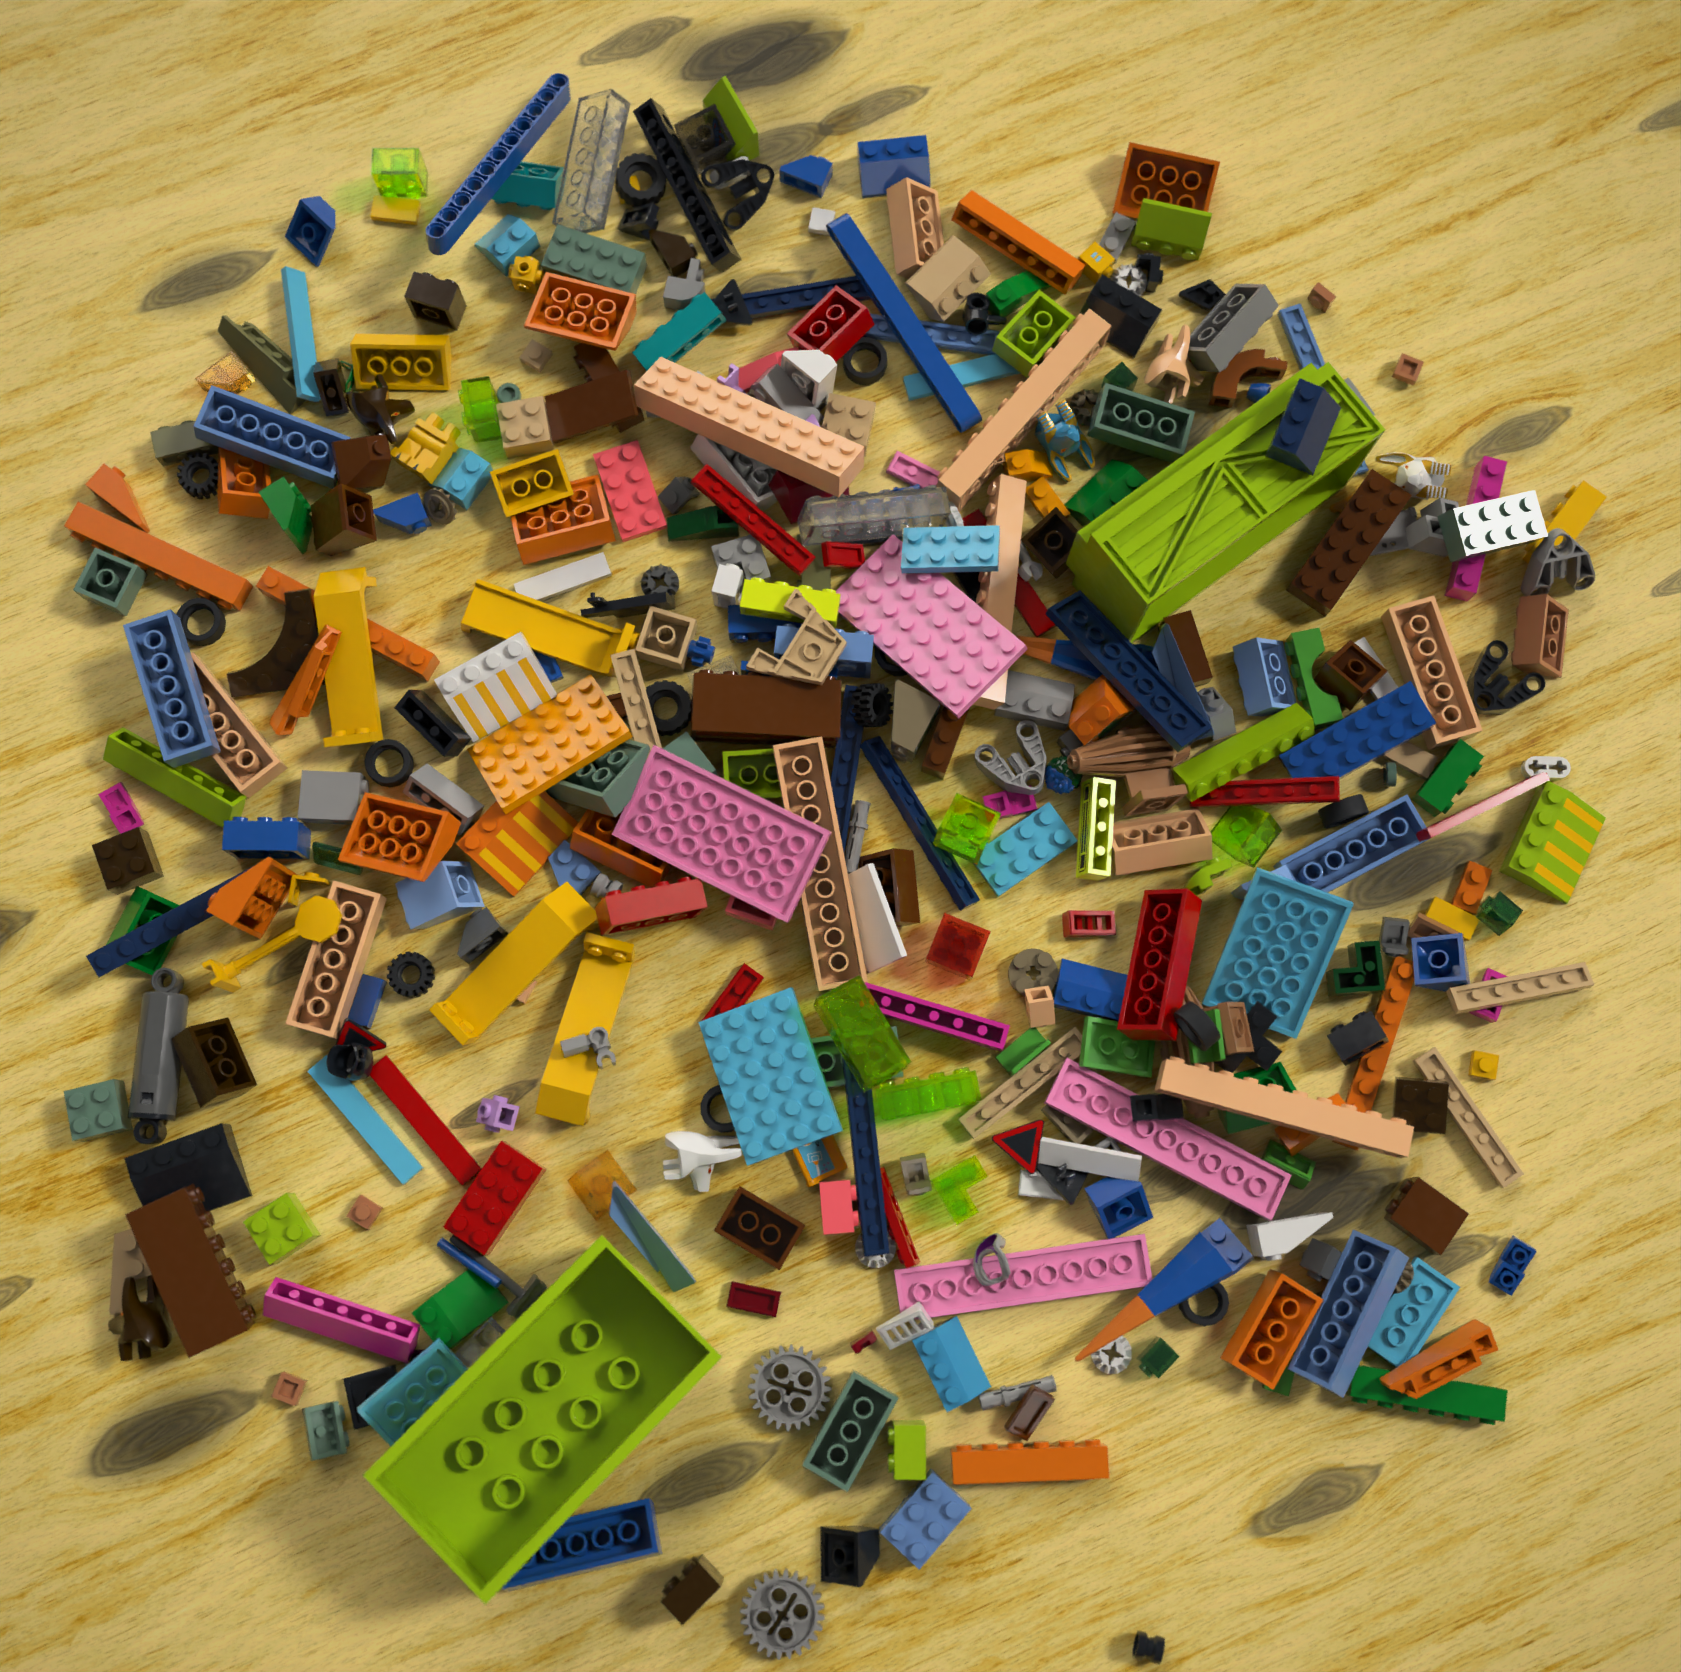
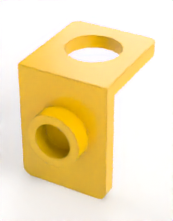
M305 872L304 876L292 875L288 903L298 906L301 883L330 886L331 882L325 878H319L317 873Z

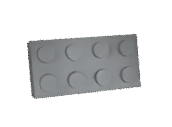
M1235 284L1190 334L1187 356L1198 371L1221 372L1225 370L1232 358L1243 350V346L1247 341L1254 337L1263 323L1272 317L1273 312L1279 305L1265 284Z

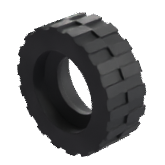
M635 153L625 157L619 163V167H617L615 179L616 192L619 193V197L624 199L627 205H632V207L649 203L658 204L661 197L663 198L667 177L658 160L653 158V156L645 155V153ZM637 171L646 172L652 178V185L644 191L636 190L630 184V176Z
M667 680L657 681L653 685L646 687L659 736L678 734L683 728L688 726L687 723L691 720V699L688 692L684 690V687L677 685L674 681L668 682ZM670 697L677 703V712L674 717L663 720L655 715L654 704L658 699Z

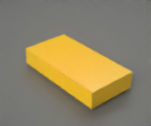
M374 195L370 217L376 221L417 225L421 203L419 200Z
M1436 896L1432 898L1425 913V916L1464 934L1463 939L1466 941L1471 939L1480 918Z

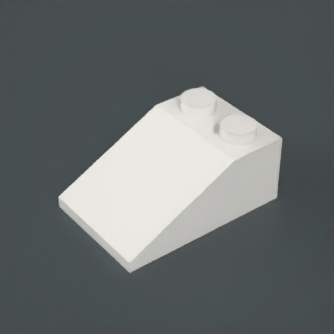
M1315 1213L1247 1225L1252 1255L1259 1256L1261 1260L1266 1261L1282 1259L1281 1254L1288 1253L1330 1221L1333 1218V1214Z

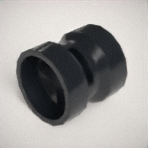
M1138 1630L1133 1644V1658L1142 1660L1146 1656L1151 1663L1159 1665L1164 1654L1165 1638L1157 1635L1149 1638L1146 1632Z

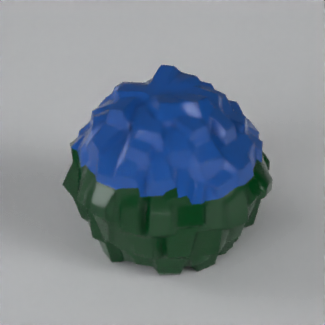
M1066 756L1053 758L1048 763L1045 771L1047 788L1059 794L1069 793L1073 789H1077L1083 777V774H1075L1072 769H1069Z

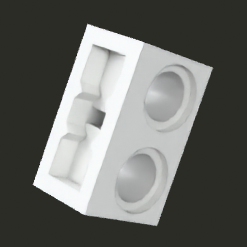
M727 563L725 566L719 564L712 588L715 606L728 609V605H739L743 591L744 576L743 570L737 565Z

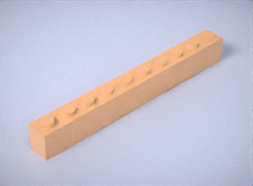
M1000 474L988 486L989 503L985 510V516H987L986 526L1000 525L998 571L979 573L980 591L976 597V604L1012 633L1027 481ZM1008 670L973 705L995 710L1004 704Z
M1170 1057L1161 1062L1155 1087L1156 1092L1392 1157L1405 1158L1409 1156L1414 1127L1406 1125V1120L1391 1117V1120L1381 1118V1113L1374 1111L1358 1112L1357 1107L1348 1104H1342L1340 1107L1333 1105V1101L1327 1098L1317 1097V1100L1307 1098L1308 1094L1305 1092L1293 1090L1292 1093L1283 1091V1087L1276 1084H1268L1267 1087L1258 1084L1259 1080L1250 1077H1243V1080L1234 1077V1073L1219 1070V1073L1209 1071V1066L1195 1063L1194 1066L1184 1064V1059Z

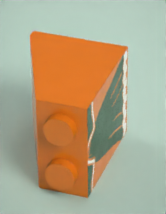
M1102 674L1073 700L1069 727L1085 746L1104 738L1136 709Z

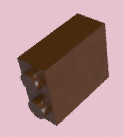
M1420 1177L1407 1178L1399 1188L1401 1193L1396 1200L1392 1199L1385 1209L1387 1214L1384 1219L1433 1255H1442L1469 1213Z

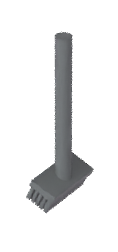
M454 1234L449 1241L500 1278L502 1280L501 1284L516 1296L506 1309L511 1317L514 1316L519 1319L538 1297L542 1295V1292L546 1290L547 1286L535 1274L522 1288L479 1251Z

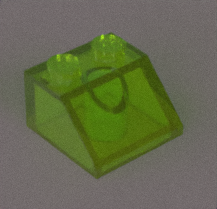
M1230 806L1211 830L1212 842L1236 861L1254 868L1281 833L1282 829L1268 812L1253 806Z

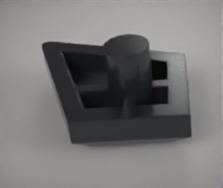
M1211 279L1179 292V297L1208 312L1226 295Z

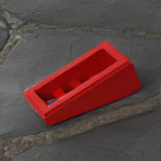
M1068 910L1062 914L1063 937L1116 935L1114 911ZM1094 917L1096 930H1093L1092 918ZM1102 917H1105L1106 930H1102ZM1082 918H1085L1086 930H1083Z

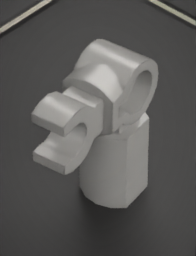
M603 1027L593 1028L590 1034L586 1036L581 1034L560 1041L565 1058L589 1051V1048L593 1047L594 1052L598 1054L596 1061L600 1070L603 1069L602 1060L604 1058L611 1059L612 1065H616L615 1055L609 1051L611 1045L608 1032Z

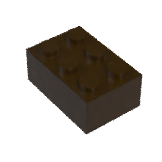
M228 1017L187 1027L171 1039L200 1108L240 1097L257 1085Z

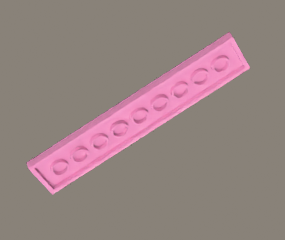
M1069 1058L1065 1059L1044 1104L1107 1137H1111L1122 1145L1267 1221L1273 1219L1291 1178L1289 1173L1185 1119L1133 1122L1130 1096L1138 1094L1088 1068L1079 1067L1078 1063Z
M1145 1234L1006 1253L1005 1256L1008 1260L1011 1274L1007 1280L990 1286L982 1285L977 1280L973 1269L974 1258L894 1270L900 1313L920 1301L930 1318L1145 1287L1152 1280ZM997 1255L983 1257L982 1266L988 1279L992 1280L1001 1277L1002 1270Z

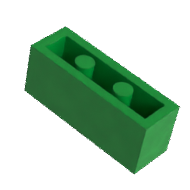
M1459 739L1450 747L1411 800L1434 817L1440 813L1446 814L1454 804L1451 800L1455 794L1459 796L1468 784L1465 782L1470 775L1474 777L1481 769L1482 765L1479 763L1484 756L1462 739Z

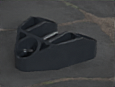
M741 159L709 165L702 170L701 180L708 188H714L724 182L726 183L745 172L747 177L729 186L732 196L737 199L752 190L756 193L725 212L723 223L727 229L735 231L743 227L766 202L775 175L770 166ZM712 169L718 173L716 183L707 181L706 172ZM760 169H765L769 173V180L766 183L760 182L757 178V173ZM737 213L740 216L738 226L729 224V214Z
M1500 640L1492 641L1482 650L1467 680V688L1475 711L1478 714H1504L1530 700L1545 688L1543 676L1534 672L1521 679L1501 699L1498 695L1510 684L1506 675L1503 676L1499 673L1487 687L1484 685L1508 655V646ZM1496 646L1500 648L1502 656L1500 658L1493 657L1490 654L1491 647ZM1530 678L1538 682L1539 686L1535 691L1527 687V680ZM1478 697L1486 701L1487 708H1482L1477 704Z

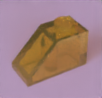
M231 351L197 376L195 380L204 392H209L211 385L238 394L250 388L255 378L238 356Z

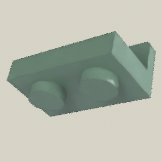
M331 1401L302 1408L310 1460L315 1461L338 1454H346V1447H349V1437L347 1431H343L342 1421L345 1420L343 1406L339 1405L338 1401Z

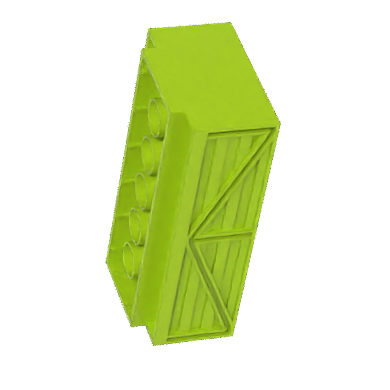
M1311 362L1079 530L1066 565L1075 575L1072 585L1077 591L1081 590L1133 644L1159 625L1164 617L1174 614L1345 488L1385 432V428L1329 362L1318 370ZM1300 378L1323 387L1341 407L1313 476L1265 456L1292 391Z
M601 1235L363 1476L486 1605L708 1373L722 1356Z

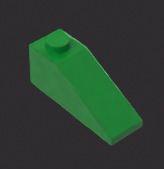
M1028 270L1004 280L986 293V297L990 301L988 311L991 315L1007 317L1026 304L1038 290L1043 292L1051 285Z

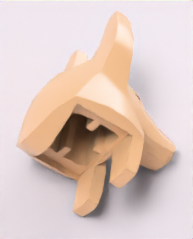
M1187 325L1182 326L1173 348V335L1167 334L1158 355L1152 361L1144 383L1150 387H1156L1164 391V402L1170 404L1173 403L1177 386L1176 398L1182 400L1186 397L1189 386L1197 388L1204 380V376L1194 367L1191 359L1187 356L1190 344V328Z

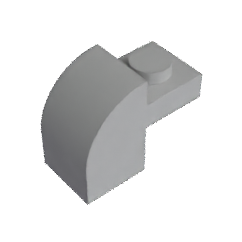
M691 258L686 279L672 276L667 277L663 295L666 308L683 310L690 304L693 297L704 292L706 293L705 283L703 282L704 269H701L700 259Z

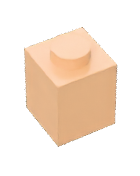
M1049 986L1024 989L1026 1014L1031 1028L1056 1024L1054 999Z

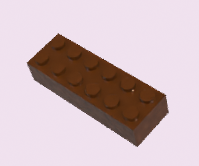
M1371 469L1286 591L1326 617L1412 495Z

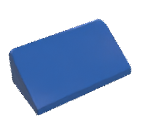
M363 974L348 1018L361 1026L371 1028L387 981Z

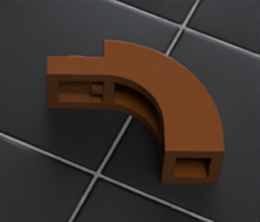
M1265 349L1246 350L1236 354L1229 362L1228 367L1218 372L1210 390L1208 405L1232 408L1236 400L1237 386L1241 380L1251 376L1282 380L1287 370L1288 361H1282L1277 357L1264 358Z

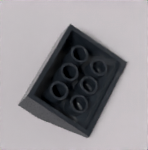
M221 1123L124 1158L131 1183L142 1206L193 1183L195 1188L200 1187L204 1195L205 1201L202 1203L206 1211H212L252 1196L231 1124Z

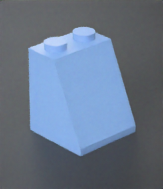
M440 861L425 882L405 878L395 883L398 891L397 895L402 903L405 919L410 929H426L485 907L470 862Z

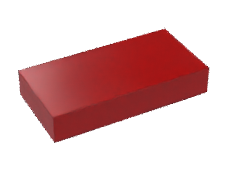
M829 541L821 543L824 567L858 569L865 562L863 544Z

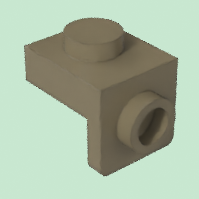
M925 1153L901 1157L900 1162L907 1194L920 1196L928 1191H932Z

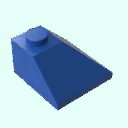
M320 196L300 199L285 237L316 267L320 266L335 231V210Z
M1462 933L1411 938L1416 987L1446 992L1449 988L1470 984Z
M1106 1177L1084 1188L1090 1205L1108 1239L1115 1238L1153 1218L1144 1188L1139 1181Z

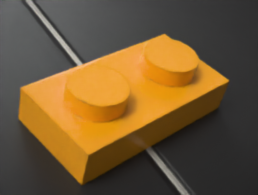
M1043 476L1026 487V497L1042 518L1046 517L1055 507L1066 518L1070 516L1068 509Z

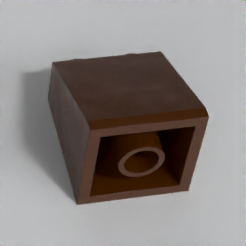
M338 484L311 505V521L316 551L333 556L377 541L371 495L344 484Z

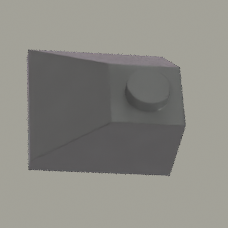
M487 907L483 910L479 908L470 915V920L466 922L457 954L468 964L508 934Z

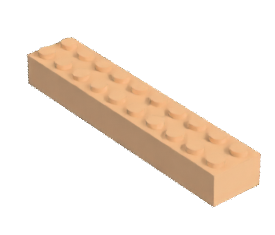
M1090 308L1084 315L1081 313L1077 316L1072 324L1074 327L1069 332L1065 330L1058 339L1059 344L1054 349L1050 347L1043 356L1044 361L1040 365L1035 364L1028 373L1029 378L1025 382L1020 381L1013 390L1014 395L1010 399L1006 398L998 407L999 412L994 417L992 415L988 417L983 424L984 429L979 434L977 432L974 433L968 441L969 446L964 451H958L952 460L954 463L949 468L945 467L937 477L939 480L936 485V495L943 503L953 502L959 512L1002 464L1004 453L1013 452L1038 423L1036 416L1042 412H1048L1104 348L1111 329V325Z
M660 357L634 384L637 407L834 496L840 497L864 468V446L663 357Z
M822 737L773 745L772 749L783 808L832 832L800 898L817 990L823 991L868 982Z

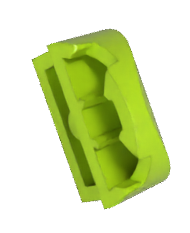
M1220 857L1207 861L1202 866V869L1186 882L1183 889L1188 888L1196 896L1205 893L1214 885L1212 879L1224 875L1233 867L1230 859L1221 860Z

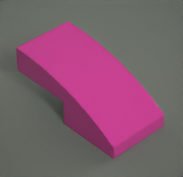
M122 782L98 794L111 814L109 816L120 834L144 825L136 805Z
M1005 790L983 796L988 820L1001 819L1038 810L1034 795L1007 792Z

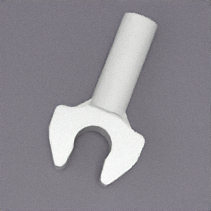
M1021 541L1019 557L1022 565L1018 569V573L1026 582L1032 577V574L1035 581H1037L1043 573L1042 565L1034 561L1032 562L1025 544Z

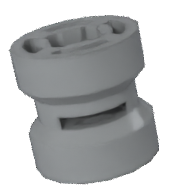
M600 873L591 888L590 895L596 898H604L607 892L614 890L622 891L623 883L617 880L611 881L607 875Z

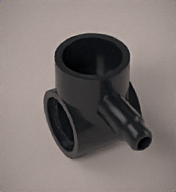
M971 293L968 295L962 315L965 329L972 335L985 333L988 330L989 324L1005 325L1007 322L1006 317L988 314L990 301L982 293Z

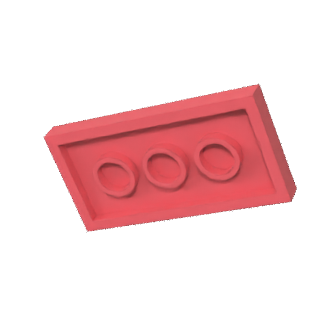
M638 440L593 454L622 542L666 529L667 524Z

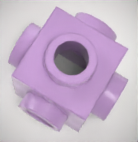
M493 1095V1099L482 1098L476 1122L486 1124L485 1130L499 1133L500 1128L513 1131L520 1106L508 1104V1098Z

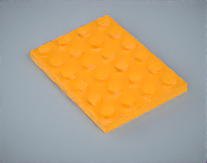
M592 674L560 692L553 699L540 704L535 709L468 748L467 751L505 814H508L633 736Z

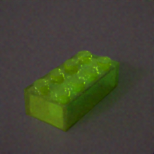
M860 975L815 999L813 1007L864 1093L909 1067L911 1060Z
M969 1067L955 1069L953 1075L945 1076L944 1072L929 1074L928 1079L921 1081L919 1076L904 1079V1084L895 1085L894 1081L881 1083L879 1089L875 1090L880 1122L976 1104L981 1101L976 1070L970 1071Z

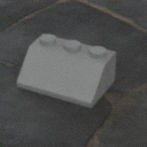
M1008 670L1005 703L995 709L994 716L1017 721L1031 720L1039 726L1065 731L1072 708L1075 684Z

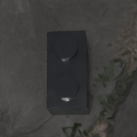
M1371 1011L1355 1015L1352 1018V1022L1345 1026L1343 1024L1335 1026L1330 1030L1331 1034L1327 1035L1345 1066L1389 1042Z

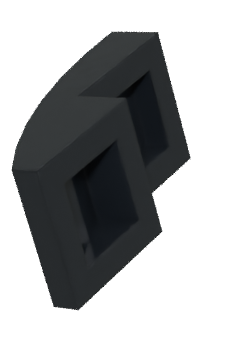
M1155 1093L1130 1096L1133 1122L1184 1119L1181 1098L1167 1094L1156 1095Z

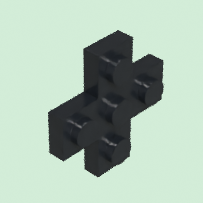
M1257 1000L1247 1012L1254 1052L1227 1055L1225 1060L1215 1063L1225 1071L1233 1073L1245 1057L1248 1056L1268 1071L1282 1053V1050L1263 1035L1278 1016Z

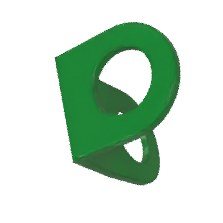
M340 361L342 367L351 370L345 384V393L351 391L355 382L353 365ZM351 381L350 387L347 389L348 383Z

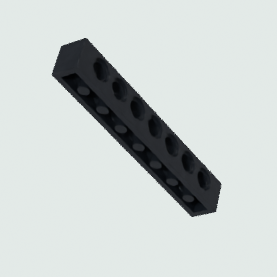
M650 98L633 110V113L711 265L724 272L742 259L664 108Z

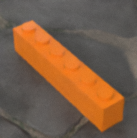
M971 190L957 204L951 219L953 222L1064 295L1078 283L1086 264Z
M1086 1439L1085 1444H1075V1440H1060L1059 1445H1049V1441H1034L1033 1446H1023V1442H1009L1008 1447H997V1443H983L982 1448H972V1444H957L956 1449H950L953 1485L1109 1479L1108 1447L1106 1444L1100 1443V1439Z

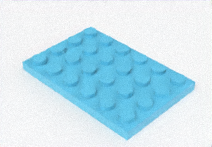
M1257 867L1208 985L1202 1004L1212 1007L1223 1002H1244L1247 1014L1258 1000L1278 1016L1268 1029L1297 1039L1354 905L1353 902Z
M792 987L698 1022L747 1166L843 1131Z

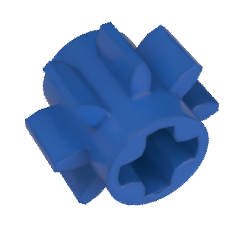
M699 636V640H692L690 642L687 657L692 658V665L703 668L704 663L711 664L715 653V647L711 646V639Z

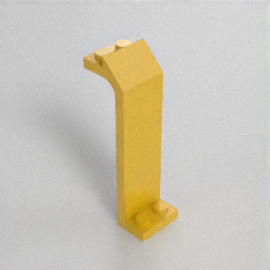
M366 567L321 572L314 592L318 633H321L326 624L342 632L325 674L332 737L323 738L324 747L383 740L364 599L365 588L377 587L376 577L367 576Z
M480 579L476 580L475 587L461 620V631L471 633L473 629L504 641L522 632L533 651L609 677H616L610 655L636 649L640 633L634 632L635 625L626 623L624 629L613 628Z
M565 882L543 898L445 1001L436 1002L429 1009L430 1012L462 1046L475 1043L580 934L587 930H594L599 925L596 911L568 882Z
M586 932L583 940L585 950L540 1084L535 1114L583 1127L584 1123L588 1124L591 1115L589 1108L590 1100L600 1070L596 1061L598 1054L594 1052L593 1047H590L589 1051L565 1058L560 1041L581 1034L589 1035L590 1031L595 1027L606 1029L608 1038H610L635 959L634 944Z

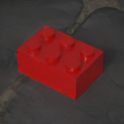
M836 285L786 334L793 348L798 347L799 350H820L824 354L830 355L837 362L875 324L868 308Z

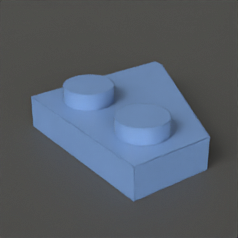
M566 840L548 857L559 887L568 882L580 895L602 873L582 854L570 849V844Z

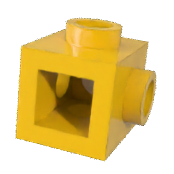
M516 256L514 264H511L509 267L508 276L511 278L515 290L537 294L539 285L544 277V271L541 270L539 260L530 256Z

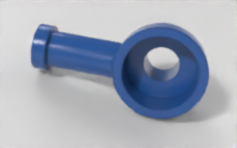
M1267 383L1251 384L1247 393V399L1255 404L1270 393L1271 385Z

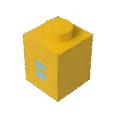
M1096 241L1078 258V260L1086 264L1082 273L1095 284L1102 274L1109 278L1114 271L1115 258Z

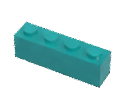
M704 292L693 297L686 308L674 313L668 323L656 328L654 334L649 339L641 341L632 353L646 371L660 357L676 363L724 323L726 318Z

